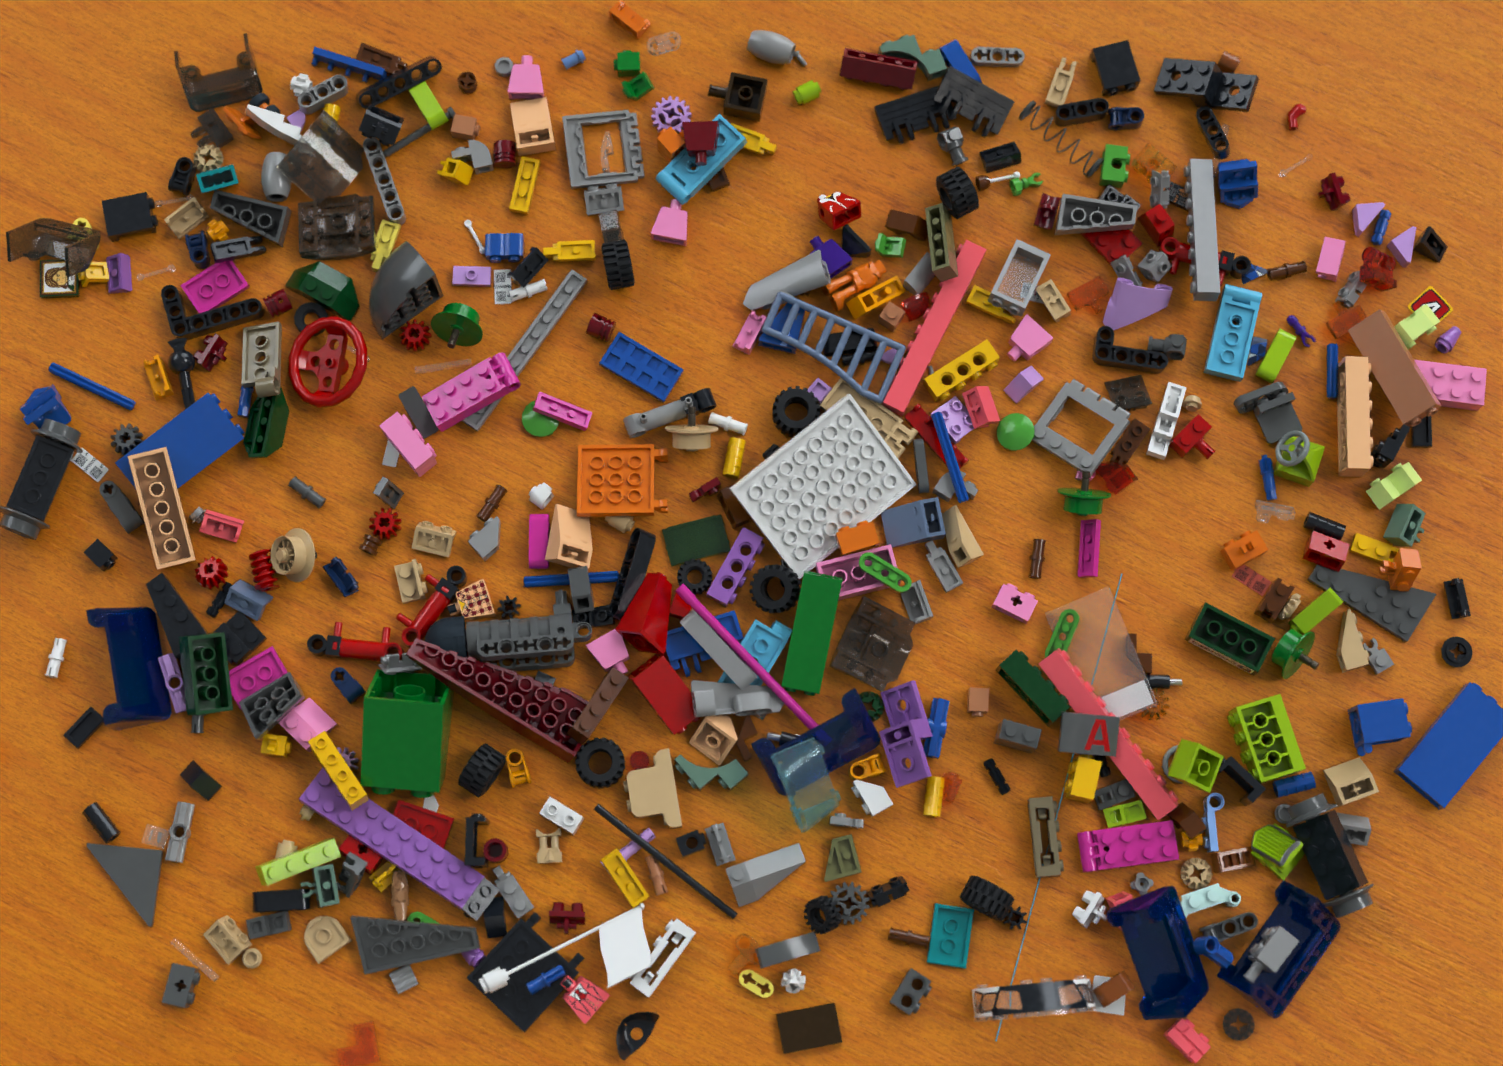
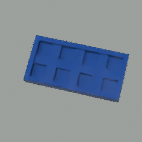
M618 332L599 362V365L663 403L684 372V369L621 332Z

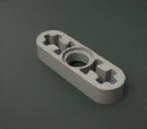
M976 47L972 50L970 56L971 62L976 66L1019 67L1025 58L1024 52L1019 48ZM977 53H981L980 55L983 56L981 60H978ZM994 53H1000L1003 59L1001 61H995L992 55ZM1014 54H1017L1018 61H1014V58H1012Z

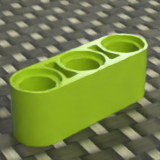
M425 81L408 89L432 130L449 121Z
M1279 328L1255 375L1272 384L1297 337Z

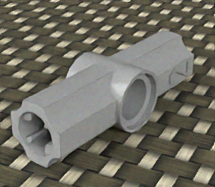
M177 802L173 825L169 830L170 839L165 860L183 863L187 841L191 835L190 827L195 804ZM183 827L184 835L177 837V829Z

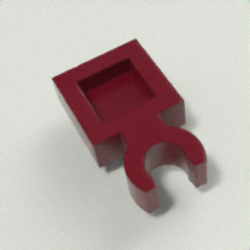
M717 477L705 483L699 489L689 493L691 501L695 502L703 496L715 495L719 492L721 483Z

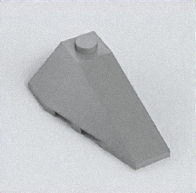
M797 843L726 868L725 870L738 906L741 907L759 900L805 863L806 860L800 844Z

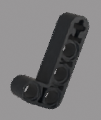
M1109 326L1100 327L1095 335L1092 359L1098 365L1159 374L1168 364V358L1163 353L1113 345L1114 331ZM1101 333L1107 334L1108 337H1109V339H1108V340L1102 339V338L1100 337V334H1101ZM1103 351L1106 354V357L1101 358L1098 355V352ZM1122 354L1125 357V360H1118L1116 355ZM1135 357H1141L1144 363H1137ZM1156 360L1159 361V364H1161L1160 366H1157V362H1155Z

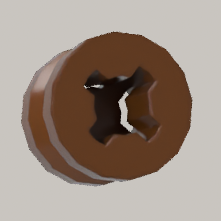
M463 72L459 75L458 84L461 92L464 94L474 93L477 89L475 75L471 72Z
M365 534L364 542L360 544L359 549L376 556L378 553L377 549L383 542L371 535Z

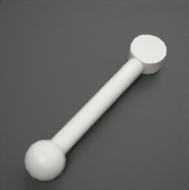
M466 220L464 222L465 227L469 228L479 247V252L485 254V247L482 246L474 232L472 222Z

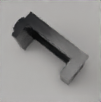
M1128 40L1092 49L1090 57L1091 61L1096 64L1103 88L1102 96H1114L1125 90L1126 92H1131L1138 87L1141 80Z
M147 192L102 201L107 234L112 242L119 241L120 236L149 230L152 233L157 232L158 220L157 216L153 215L155 203L153 197L150 198Z
M1232 756L1226 759L1223 758L1217 774L1222 771L1228 774L1247 792L1240 802L1244 806L1252 804L1266 788Z
M471 814V817H466L465 866L488 868V859L477 857L478 825H489V820L483 814Z

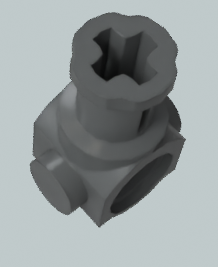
M955 126L938 133V143L942 150L950 153L953 167L969 160L968 157H965L961 148L963 136L959 127Z
M1171 334L1165 339H1154L1153 336H1150L1148 351L1162 352L1170 360L1182 361L1185 357L1187 339L1184 335Z

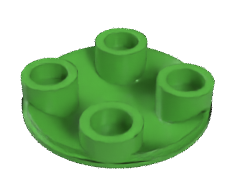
M535 401L529 403L522 413V423L525 430L538 437L552 435L560 421L532 411Z
M1020 413L1005 416L997 427L998 441L1010 451H1017L1027 447L1035 437L1032 421Z

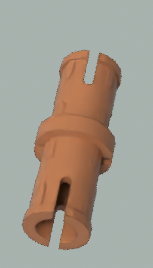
M652 855L645 857L650 872L649 879H652L656 896L667 893L668 890L663 877L665 874L664 871H661L659 861Z

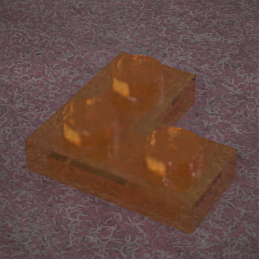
M374 1021L353 1025L356 1045L337 1049L339 1066H359L379 1062L380 1055Z

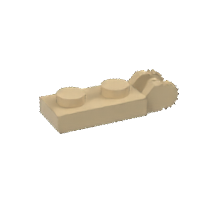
M1062 57L1059 68L1055 72L1045 100V104L1056 108L1065 102L1077 64L1076 61L1071 63L1070 72L1062 70L1066 64V58Z

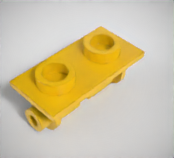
M387 861L369 878L380 892H383L392 884L393 872L402 870Z

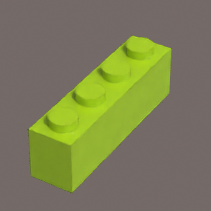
M328 838L255 866L261 885L267 886L337 859L341 855L335 838Z

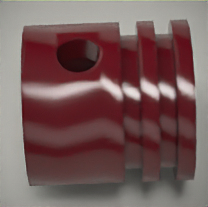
M511 140L495 141L493 143L494 166L502 169L515 167L516 143Z
M284 289L272 293V296L268 295L267 298H263L272 318H275V315L279 316V313L283 314L293 309Z
M594 313L588 324L586 334L598 339L600 338L602 341L605 339V342H608L615 329L616 321L612 322L611 319L607 320L606 317Z
M493 838L488 840L483 848L484 856L492 863H501L508 857V847L500 839Z

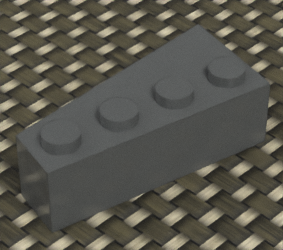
M214 190L210 205L214 212L283 247L292 213L288 207Z

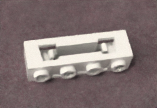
M679 919L675 921L670 920L665 927L666 934L663 938L659 936L653 944L655 949L650 954L651 967L669 943L667 940L673 932H676L671 941L676 945L682 937H685L679 948L675 947L657 972L658 977L650 986L649 983L655 975L648 971L644 979L641 977L646 969L630 977L632 980L630 984L649 998L696 934L694 930Z

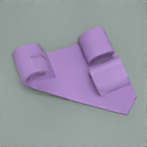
M1117 278L1113 294L1109 299L1104 315V325L1116 330L1164 309L1169 304L1173 288L1164 284H1157L1154 289L1133 285V282L1129 279Z

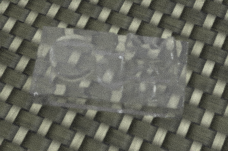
M1256 500L1255 502L1256 520L1258 522L1268 523L1271 515H1275L1283 521H1288V519L1294 520L1296 512L1294 507Z

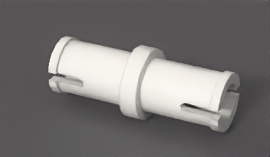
M542 279L527 284L524 288L519 287L511 291L509 290L508 293L511 301L514 302L525 297L530 298L533 294L547 291L548 288L545 280Z
M711 412L708 424L722 427L724 431L730 430L745 435L748 427L747 423L734 420L731 416L725 417Z
M54 639L52 652L48 656L50 660L45 676L58 678L61 662H64L63 654L67 643L65 639Z

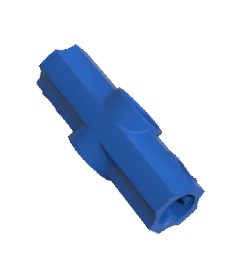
M933 698L930 717L927 719L932 737L925 739L923 748L926 757L938 759L940 756L942 739L945 737L947 728L946 718L950 702L946 699Z

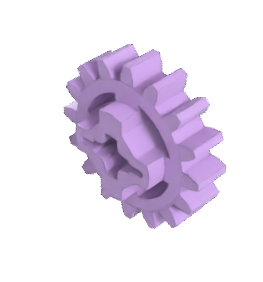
M669 96L668 100H665L663 97L662 103L656 102L657 108H652L653 115H651V120H654V127L658 126V132L663 129L667 130L671 126L679 134L681 129H683L682 122H691L689 119L692 117L691 112H688L690 107L689 105L685 106V100L679 102V97H676L675 100H672L671 96Z

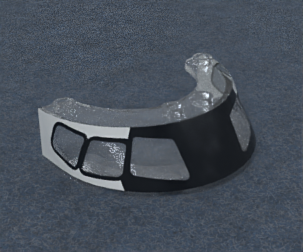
M1086 975L1074 976L1075 980L1052 982V978H1042L1040 983H1032L1031 979L1020 980V985L988 988V984L976 985V989H972L975 1022L1009 1019L1010 1014H1013L1014 1018L1066 1014L1070 1013L1069 1009H1071L1072 1013L1096 1011L1090 979H1087Z

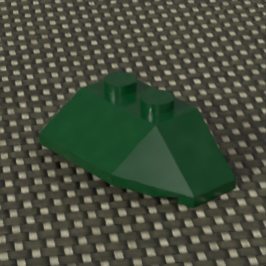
M320 261L296 269L285 285L288 289L314 303L320 304L328 311L349 321H352L360 307L353 280Z
M281 386L279 395L263 398L257 397L251 406L243 442L248 457L251 459L266 458L283 445L289 408Z

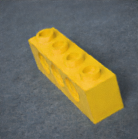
M988 339L924 378L923 384L935 402L939 399L943 401L951 395L950 392L953 390L959 391L964 388L969 380L975 381L980 378L983 371H991L997 367L1000 357ZM980 359L983 364L980 366L975 365L973 360ZM965 369L967 374L962 376L957 370ZM947 378L952 384L944 385L942 379Z
M323 731L308 741L311 750L350 809L353 811L367 802L369 799L366 792L326 732Z

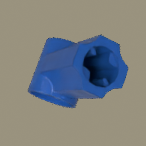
M1198 937L1193 942V949L1198 955H1205L1221 968L1225 969L1232 964L1234 959L1233 953L1220 945L1216 937Z

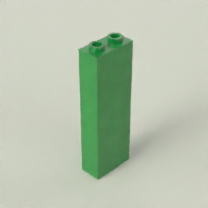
M804 570L781 685L785 687V690L796 692V689L802 690L804 694L815 696V693L820 694L843 578Z

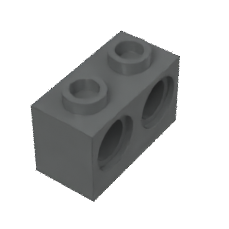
M910 968L889 1003L907 1015L915 1014L921 1006L919 1000L922 996L926 997L932 988L930 986L931 981ZM914 979L921 980L922 988L920 990L913 989L912 981ZM905 995L909 996L912 1000L909 1007H904L901 1004V999Z

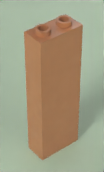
M1379 309L1348 330L1363 357H1368V363H1371V371L1404 425L1414 427L1420 424L1421 419L1424 417L1432 416L1438 412L1437 409L1442 407L1386 312Z

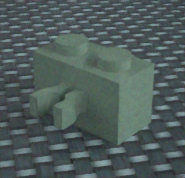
M1397 504L1383 538L1394 546L1412 547L1413 543H1419L1421 539L1417 537V533H1424V529L1420 526L1426 513L1414 504Z
M333 864L312 868L314 883L302 882L300 886L314 887L315 889L310 890L307 894H302V898L309 897L315 893L318 908L339 904Z

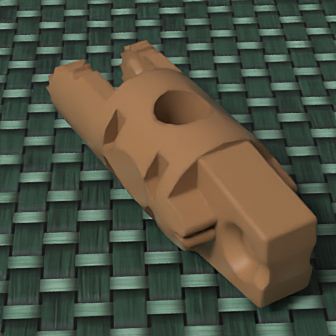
M394 871L392 878L391 906H394V919L405 920L407 906H409V886L407 875L404 871Z

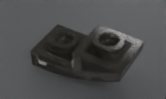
M617 209L599 214L604 243L624 240Z

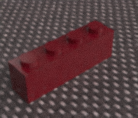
M845 48L839 76H843L846 79L862 80L866 83H879L882 86H894L902 90H912L918 62Z

